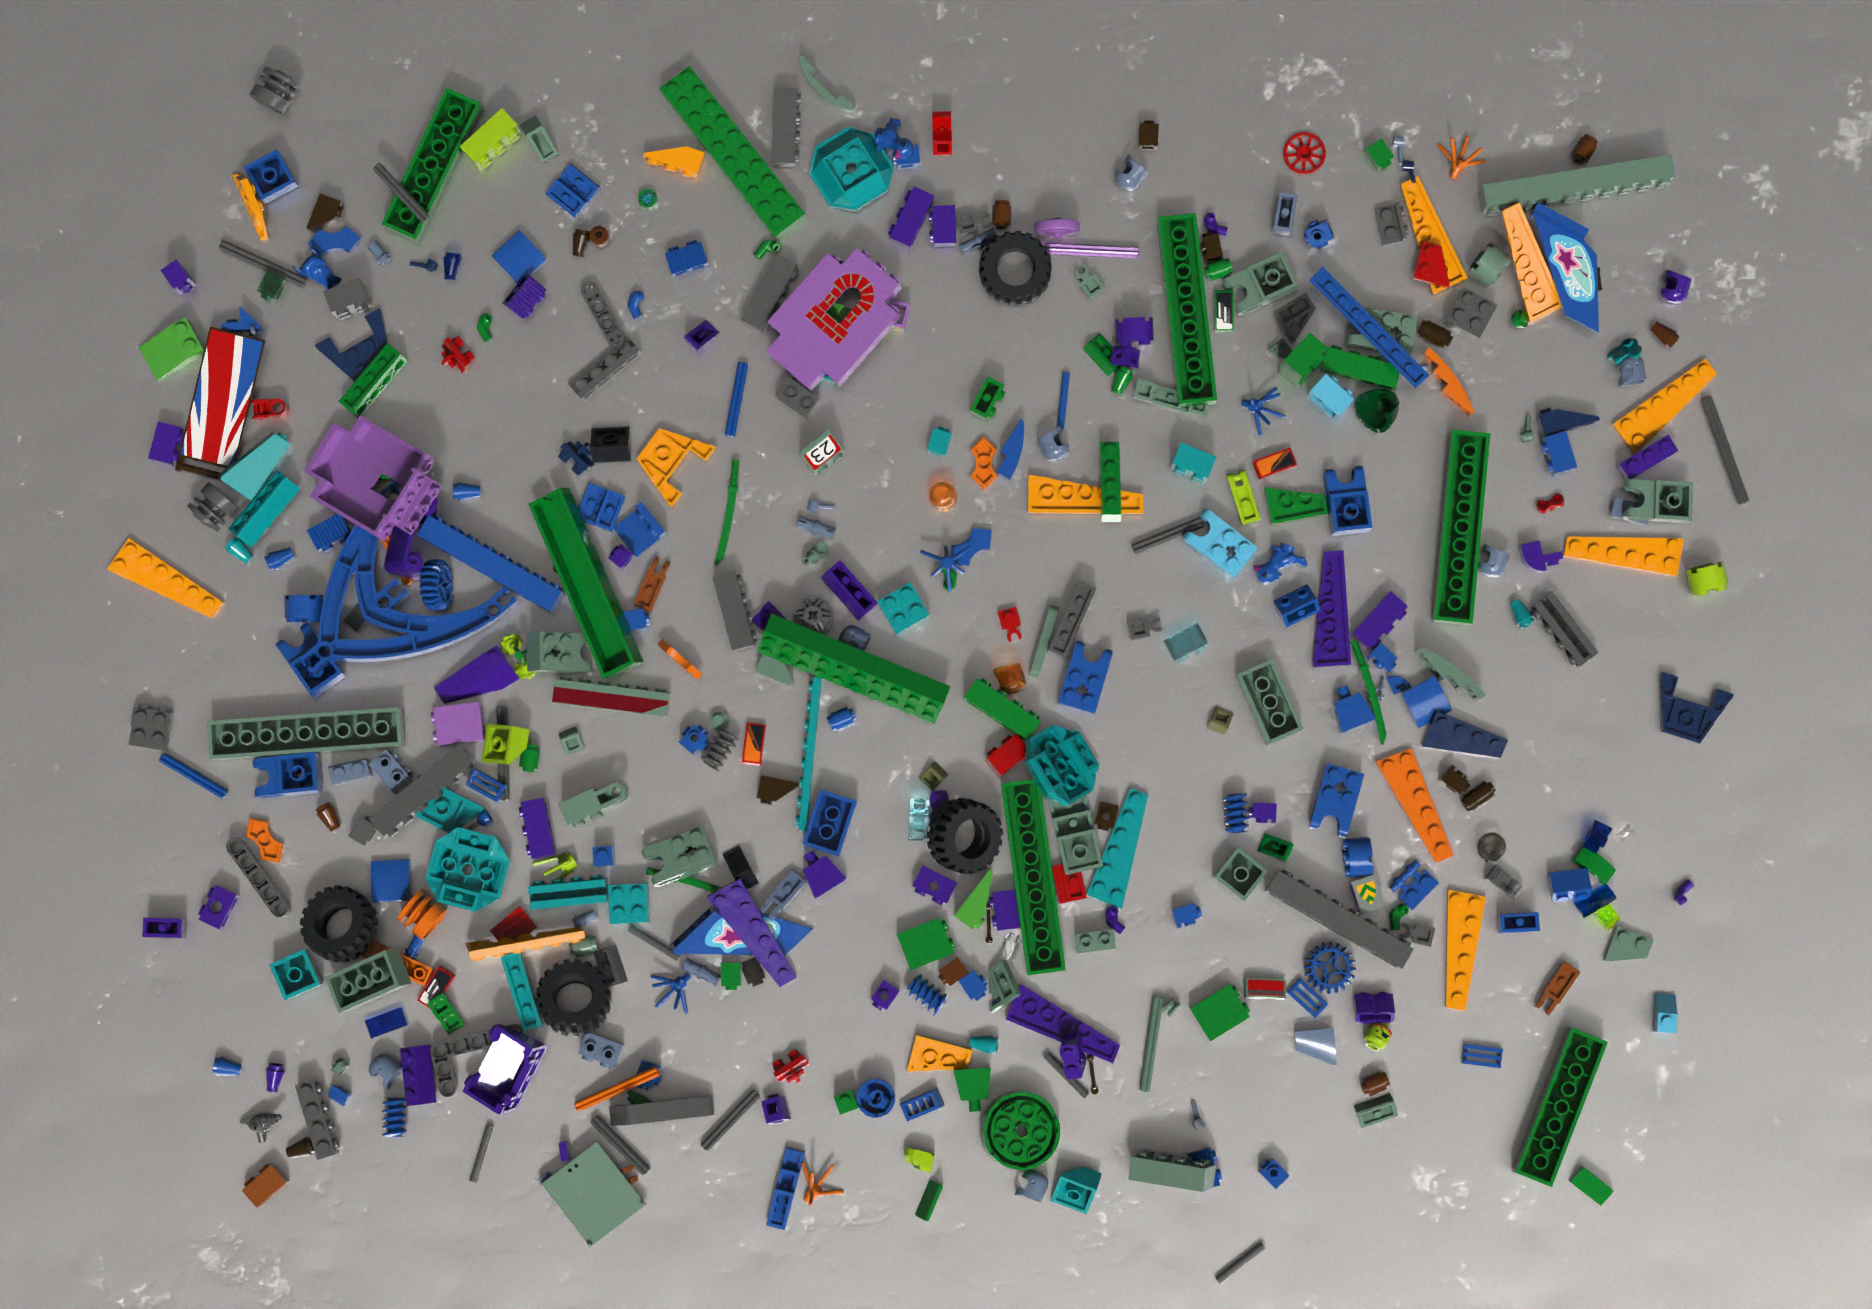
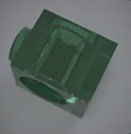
M267 270L257 289L261 294L260 298L271 302V300L277 302L287 281Z

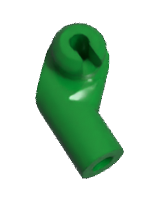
M765 240L753 255L761 260L765 253L778 252L781 249V245L776 240Z
M488 313L481 315L476 327L484 343L493 339L488 331L492 321V316Z
M943 568L941 570V572L945 575L943 587L945 590H948L946 569ZM951 568V590H953L956 586L957 574Z
M1398 904L1390 912L1391 930H1400V919L1409 912V907L1406 904Z

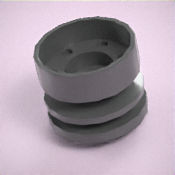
M264 67L263 72L269 78L260 75L259 79L265 85L255 84L249 96L265 107L285 115L290 106V103L284 98L285 95L294 98L295 94L289 88L298 91L300 86L283 72Z
M208 481L200 490L205 499L201 500L198 497H194L193 499L199 506L196 507L190 502L187 507L202 524L218 532L221 528L215 521L218 520L224 525L226 522L221 515L224 513L231 517L239 507Z
M813 595L804 597L796 604L793 611V620L796 624L826 635L833 626L834 615L831 606L825 599ZM812 612L814 614L817 612V620H809V613Z

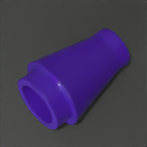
M269 1063L268 1067H266V1091L278 1092L285 1073L283 1064Z

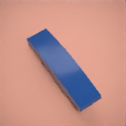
M786 1147L766 1226L785 1230L805 1151Z

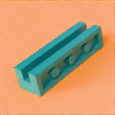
M276 470L228 529L244 543L252 547L266 529L271 526L276 517L283 512L286 505L296 496L300 488Z
M601 875L590 876V880H582V877H573L569 882H563V879L551 880L552 883L544 884V881H533V885L528 886L530 910L609 901L607 880L602 878Z
M522 952L502 956L501 961L523 1031L543 1026V1020L537 1006Z

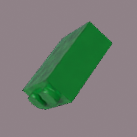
M939 917L897 934L910 970L954 954L953 949H956L953 939H948L946 931H949L945 920L941 921Z
M1228 984L1189 1008L1209 1041L1214 1040L1250 1018L1248 1013L1251 1011L1245 1002L1241 1003L1238 996H1240V993L1235 985L1231 987Z

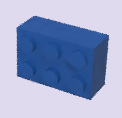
M820 789L802 845L840 857L857 801Z

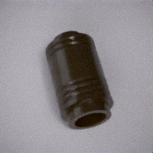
M1423 320L1417 331L1419 337L1442 349L1444 346L1448 347L1453 339L1451 331L1430 320Z
M1483 781L1463 795L1460 801L1468 812H1474L1495 797L1494 792L1496 789L1491 782L1486 783Z

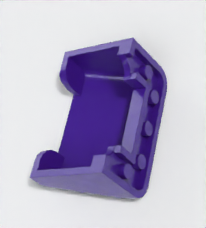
M434 498L427 513L424 514L419 523L424 524L428 516L434 517L436 515L438 499ZM394 526L384 561L385 570L392 575L419 581L423 559L419 553L410 551L414 532L410 535Z
M496 1024L489 1031L492 1044L478 1073L469 1075L464 1082L465 1087L462 1092L498 1115L514 1111L520 1104L546 1052L547 1045L505 1025Z

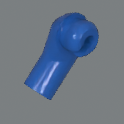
M641 291L632 292L627 303L634 320L642 317L638 307L639 302L644 299Z

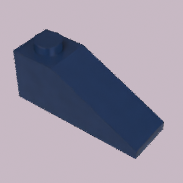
M1551 408L1539 411L1540 414L1536 416L1542 439L1546 436L1564 431L1568 432L1600 421L1599 416L1559 409L1551 411Z

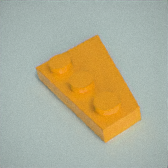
M917 1034L907 1072L968 1069L973 1049Z

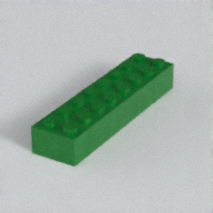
M446 87L400 183L429 214L430 218L427 222L422 223L395 194L381 223L385 229L419 244L463 152L460 146L470 137L482 112L483 106L480 102Z
M1568 1027L1512 1172L1549 1187L1553 1186L1608 1044L1607 1041Z

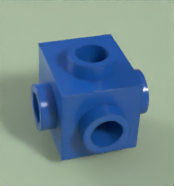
M1317 219L1308 223V227L1305 229L1306 233L1303 234L1306 243L1311 244L1312 248L1317 246L1318 249L1328 245V241L1334 239V233L1327 219L1320 222Z
M695 725L692 727L687 726L681 734L683 737L679 743L695 755L699 750L702 752L708 746L707 740L709 738L706 736L708 732L700 725L698 727ZM694 736H698V740L696 742L692 741V738Z

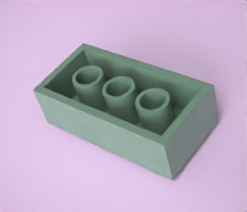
M1272 659L1235 676L1266 746L1303 730V726Z
M398 947L384 950L325 977L338 1013L353 1010L411 984Z
M1143 1150V1152H1137L1136 1155L1131 1156L1128 1180L1200 1192L1214 1187L1216 1164L1210 1163L1211 1160L1199 1159V1161H1194L1189 1156L1176 1158L1171 1153L1157 1155L1152 1150Z

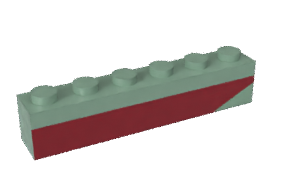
M560 676V679H555L553 703L668 717L671 694L666 693V689L655 688V691H647L648 687L636 686V689L628 688L629 685L617 683V687L609 686L610 682L604 681L592 684L590 683L591 680L579 679V682L571 681V677Z

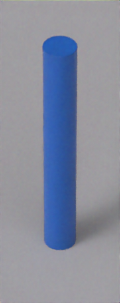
M1069 372L1062 373L1057 427L1061 426L1062 430H1064L1070 379Z

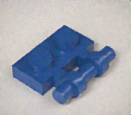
M1416 860L1411 865L1408 864L1405 867L1406 870L1399 877H1396L1389 886L1392 892H1395L1398 888L1403 891L1398 898L1411 911L1439 884L1426 869L1421 874L1416 871L1421 866ZM1412 876L1415 880L1407 887L1404 882Z

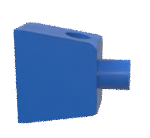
M1347 685L1336 689L1341 700L1334 702L1333 707L1340 734L1376 719L1360 692L1351 695Z

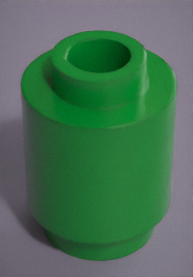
M1220 258L1206 263V268H1204L1206 278H1210L1211 281L1227 277L1229 273L1233 272L1229 258Z
M527 744V749L520 754L519 767H523L522 771L534 772V769H538L539 746Z

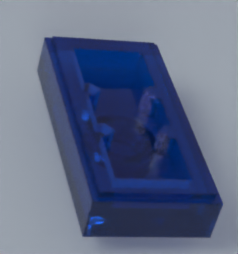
M1606 884L1592 891L1591 896L1587 899L1577 900L1573 904L1582 917L1585 918L1615 901L1617 897Z
M402 1007L365 1020L371 1039L408 1025Z

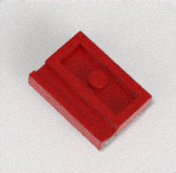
M1063 864L1051 866L1059 904L1087 898L1081 872L1065 875Z
M519 906L493 927L490 932L497 941L502 937H509L514 940L520 935L531 934L538 927Z

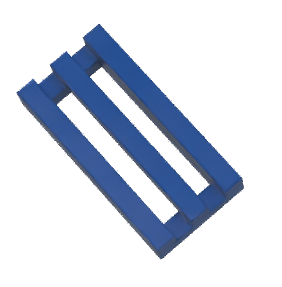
M477 768L473 769L466 783V786L499 803L501 801L500 797L504 795V789L508 786ZM477 774L485 778L486 780L498 785L500 788L498 789L488 784L487 782L475 777V775ZM474 780L496 792V796L472 784V781Z
M1300 978L1287 991L1314 1018L1328 1005L1325 1000ZM1301 984L1323 1005L1319 1007L1297 986ZM1296 990L1314 1008H1316L1317 1011L1314 1012L1312 1009H1310L1300 998H1298L1293 993V991Z
M1464 1044L1462 1063L1501 1068L1503 1049ZM1467 1049L1498 1052V1055L1469 1053ZM1470 1056L1477 1058L1497 1060V1063L1494 1064L1466 1060V1057Z

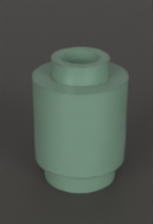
M587 935L580 942L569 943L571 955L575 954L576 958L594 954L595 951H598L595 936L590 937V935Z

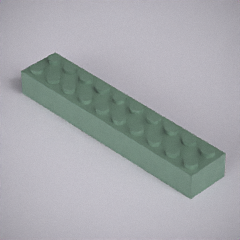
M1672 154L1483 184L1478 191L1481 214L1487 213V216L1497 215L1500 210L1516 202H1519L1525 210H1531L1536 207L1538 202L1549 207L1555 205V202L1562 201V204L1574 202L1573 199L1581 198V201L1591 200L1592 196L1599 195L1600 198L1611 196V193L1617 192L1618 195L1630 193V190L1636 189L1637 192L1649 190L1648 187L1656 186V189L1667 187V184L1671 183L1675 178Z
M400 707L207 721L209 759L213 761L272 757L308 752L326 753L405 747L403 709Z

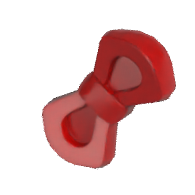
M1556 493L1548 501L1538 500L1536 507L1540 513L1545 514L1549 510L1553 511L1555 507H1563L1565 499L1561 494Z

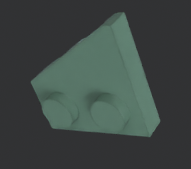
M1616 926L1604 961L1647 958L1654 940Z
M1002 960L988 969L990 980L989 994H992V1006H989L990 1012H996L1020 996L1021 993L1007 960Z

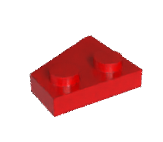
M1422 242L1413 275L1414 280L1449 288L1450 284L1442 246Z

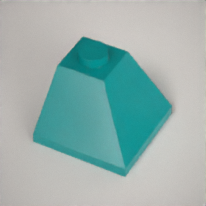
M1086 1167L1061 1173L1050 1201L1087 1214L1102 1173Z

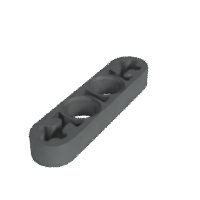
M592 281L583 283L581 294L611 347L621 348L625 343V337L597 285ZM589 286L591 289L595 288L592 292L597 298L592 299L589 293H585L587 292L586 288ZM597 302H601L604 305V308L599 312L593 309L594 304ZM606 318H610L613 321L609 328L602 326V322ZM612 331L615 332L617 337L621 336L617 344L613 341V336L610 333Z

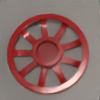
M1300 132L1291 136L1283 150V158L1289 169L1302 175L1317 171L1323 165L1326 157V149L1322 140L1309 132ZM1302 135L1310 136L1306 145H1303ZM1298 137L1300 147L1295 146L1291 141ZM1315 138L1320 144L1311 148L1310 143ZM1287 147H1292L1296 150V153L1287 154ZM1322 147L1323 155L1313 154L1314 150ZM1297 156V159L1291 165L1287 157ZM1312 157L1321 159L1317 166L1311 160ZM1299 161H1302V170L1294 167ZM1306 161L1311 164L1313 169L1305 171Z

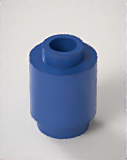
M847 706L830 713V716L827 717L832 731H839L853 725V720L856 719L853 709L848 710Z

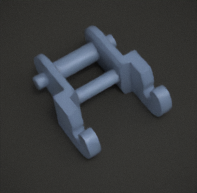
M1384 676L1381 677V687L1375 688V691H1379L1377 698L1380 701L1384 698V695H1382V689L1385 688ZM1368 695L1366 696V699H1368V702H1370V698Z

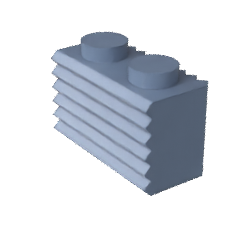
M1284 192L1278 194L1272 227L1273 234L1291 235L1298 195Z
M364 758L328 766L331 783L338 786V784L341 785L342 783L360 781L361 779H368V777L372 778L369 759Z

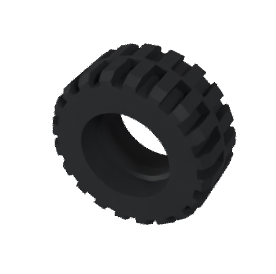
M1010 231L1004 232V235H997L992 242L989 241L985 250L982 251L979 262L981 284L985 287L986 293L989 296H993L997 302L1001 301L1007 306L1014 304L1015 307L1021 306L1024 303L1027 305L1032 303V300L1038 299L1041 293L1045 292L1050 282L1052 266L1048 249L1045 245L1041 244V240L1037 237L1033 238L1030 233L1026 232V234H1023L1021 231H1015V233H1010ZM1020 252L1030 258L1033 264V274L1026 283L1014 286L1001 280L998 275L997 266L999 260L1005 254Z
M969 798L952 799L948 801V805L942 804L939 807L940 811H935L933 814L934 819L928 825L930 830L927 831L926 838H929L927 846L928 849L932 850L930 851L931 856L936 859L939 865L961 874H975L978 870L983 871L987 868V864H992L994 856H998L1000 852L998 850L999 845L1002 846L1003 840H1001V835H1003V829L999 827L1001 821L1000 818H997V813L990 809L988 805ZM971 819L975 828L974 839L966 850L959 853L955 846L956 832L962 823Z
M335 885L333 888L329 886L324 888V892L318 891L315 894L316 897L313 900L310 898L307 902L309 904L308 907L302 911L304 917L300 918V925L303 928L300 929V932L304 937L303 941L309 946L310 950L331 962L338 963L341 961L345 963L350 961L349 958L353 960L359 958L358 954H364L367 951L366 947L369 944L372 945L374 942L372 937L373 935L376 936L378 930L375 928V925H378V918L375 917L377 913L375 908L372 907V903L359 892L347 886ZM350 909L352 922L348 931L340 938L329 940L326 934V927L331 916L339 910Z
M569 959L563 960L564 964L561 965L557 962L553 965L554 969H547L544 972L545 977H541L538 982L539 987L536 989V1001L540 1015L543 1017L546 1025L551 1026V1029L556 1033L561 1031V1034L564 1036L572 1033L573 1037L579 1036L581 1032H584V1035L589 1034V1029L593 1028L596 1030L600 1027V1021L604 1023L607 1018L606 1013H609L611 1009L610 1003L612 999L607 978L597 966L592 967L591 962L588 961L581 963L580 959H574V962H569ZM579 983L590 988L592 999L584 1009L577 1012H567L557 1006L556 996L563 987Z

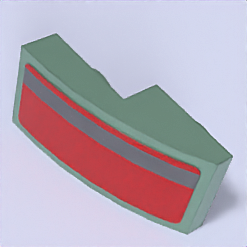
M1245 978L1244 998L1286 999V980Z

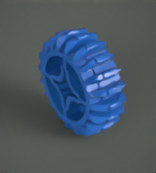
M427 560L422 566V572L420 573L419 588L421 591L420 595H422L421 600L428 610H445L451 603L452 590H454L451 569L445 560Z
M1329 942L1328 948H1326L1325 943H1321V950L1318 946H1315L1316 953L1309 951V954L1313 956L1312 959L1305 958V961L1310 962V965H1304V968H1309L1310 972H1306L1304 975H1311L1312 977L1307 982L1312 983L1315 981L1316 983L1313 985V988L1316 989L1320 985L1319 992L1323 993L1325 988H1327V994H1331V988H1333L1335 993H1338V986L1345 990L1346 988L1343 983L1345 982L1347 985H1350L1351 982L1347 978L1354 979L1355 977L1353 974H1350V971H1356L1355 967H1350V964H1354L1355 960H1348L1352 953L1345 955L1344 953L1347 951V948L1344 947L1340 951L1339 943L1336 944L1335 948H1333V942ZM1332 952L1327 962L1317 960L1321 954ZM1338 955L1341 956L1345 963V970L1340 969L1336 964ZM1329 962H1332V967L1339 972L1330 971L1331 973L1328 974V969L1322 965H1329ZM1314 965L1323 970L1322 981L1317 978ZM1333 974L1343 976L1337 983L1327 984Z

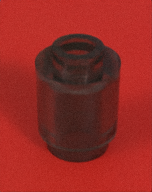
M755 957L741 962V969L748 985L752 984L755 987L764 983L765 974L760 962Z

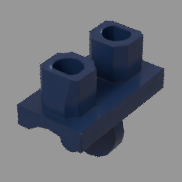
M569 441L561 446L562 451L558 457L565 463L569 462L571 458L574 459L576 463L571 469L577 475L582 474L595 465L589 459L592 454L587 450L590 447L588 442L582 445L577 441L574 445Z

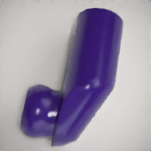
M1207 213L1204 217V224L1207 230L1213 232V234L1218 233V235L1226 237L1228 227L1218 225L1215 214Z
M1689 879L1679 886L1675 892L1673 899L1680 906L1687 902V898L1684 895L1694 887V884Z
M1110 906L1105 912L1106 924L1118 934H1121L1125 926L1118 922V908Z

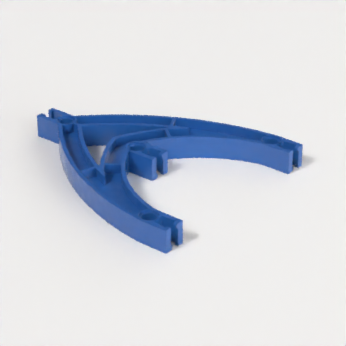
M396 481L391 482L380 492V495L387 498L389 493H395L398 498L401 493L398 487L401 484ZM355 525L338 555L326 588L320 615L318 643L301 656L299 660L305 667L307 666V660L317 656L320 661L313 668L307 667L309 673L313 676L330 661L379 662L422 655L450 646L480 632L495 623L517 605V600L515 597H512L510 602L503 607L497 602L503 595L506 596L509 593L508 589L504 586L485 603L458 613L426 616L393 610L408 597V592L404 588L400 595L394 599L391 598L389 593L400 585L396 578L381 591L376 592L375 560L380 539ZM353 575H355L356 593L364 621L380 629L404 636L372 640L339 639L342 611ZM383 598L389 601V604L384 607L378 604L379 600ZM494 606L498 609V612L492 615L488 613L487 609ZM328 648L330 652L327 656H321L319 654L320 649Z

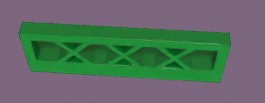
M387 343L338 402L359 418L399 373L408 360Z

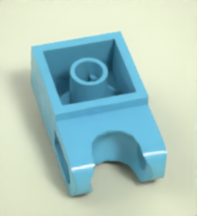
M1204 509L1201 512V517L1209 526L1208 534L1199 537L1192 532H1186L1182 538L1189 546L1233 580L1258 547L1212 511ZM1226 548L1234 549L1235 555L1231 554V556H1228Z

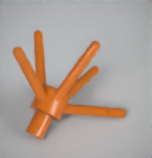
M1466 136L1459 157L1456 156L1453 137L1450 138L1452 156L1441 144L1437 145L1452 162L1450 177L1453 179L1458 178L1459 172H1462L1464 167L1486 163L1485 159L1469 162L1483 150L1482 147L1466 160L1462 159L1469 136Z
M801 1163L809 1186L806 1189V1195L803 1197V1200L809 1206L812 1205L813 1200L817 1199L818 1196L844 1193L843 1190H822L820 1187L834 1168L833 1164L830 1165L816 1184L814 1183V1172H811L809 1177L805 1163Z

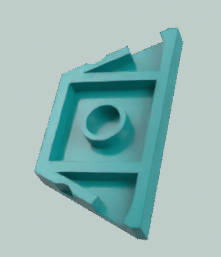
M445 789L442 791L444 794L435 801L433 799L428 803L429 807L422 813L418 811L416 817L450 833L458 827L461 828L480 812L484 811L485 808Z

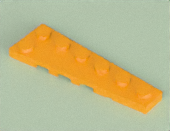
M1417 176L1415 177V183H1412L1410 179L1402 183L1400 187L1420 251L1423 241L1442 246L1449 287H1452L1467 280V275ZM1429 284L1433 295L1447 289Z
M1516 202L1500 211L1525 311L1529 319L1528 321L1532 322L1562 306L1552 276L1519 202Z
M1704 359L1612 426L1634 455L1637 454L1717 374L1708 360Z
M1028 475V513L1101 514V487ZM1121 491V514H1143V494Z
M1566 537L1563 556L1678 576L1684 539Z
M130 538L127 539L107 568L111 572L211 618H214L223 605L221 600Z
M1453 890L1447 891L1445 1007L1465 1011L1486 897Z
M582 926L539 932L535 937H532L530 934H523L514 940L513 938L502 937L498 942H492L490 939L467 942L465 944L469 958L479 961L485 959V956L490 955L500 957L507 952L516 954L528 948L538 950L545 945L554 947L566 941H569V943L580 942L581 939L585 938Z

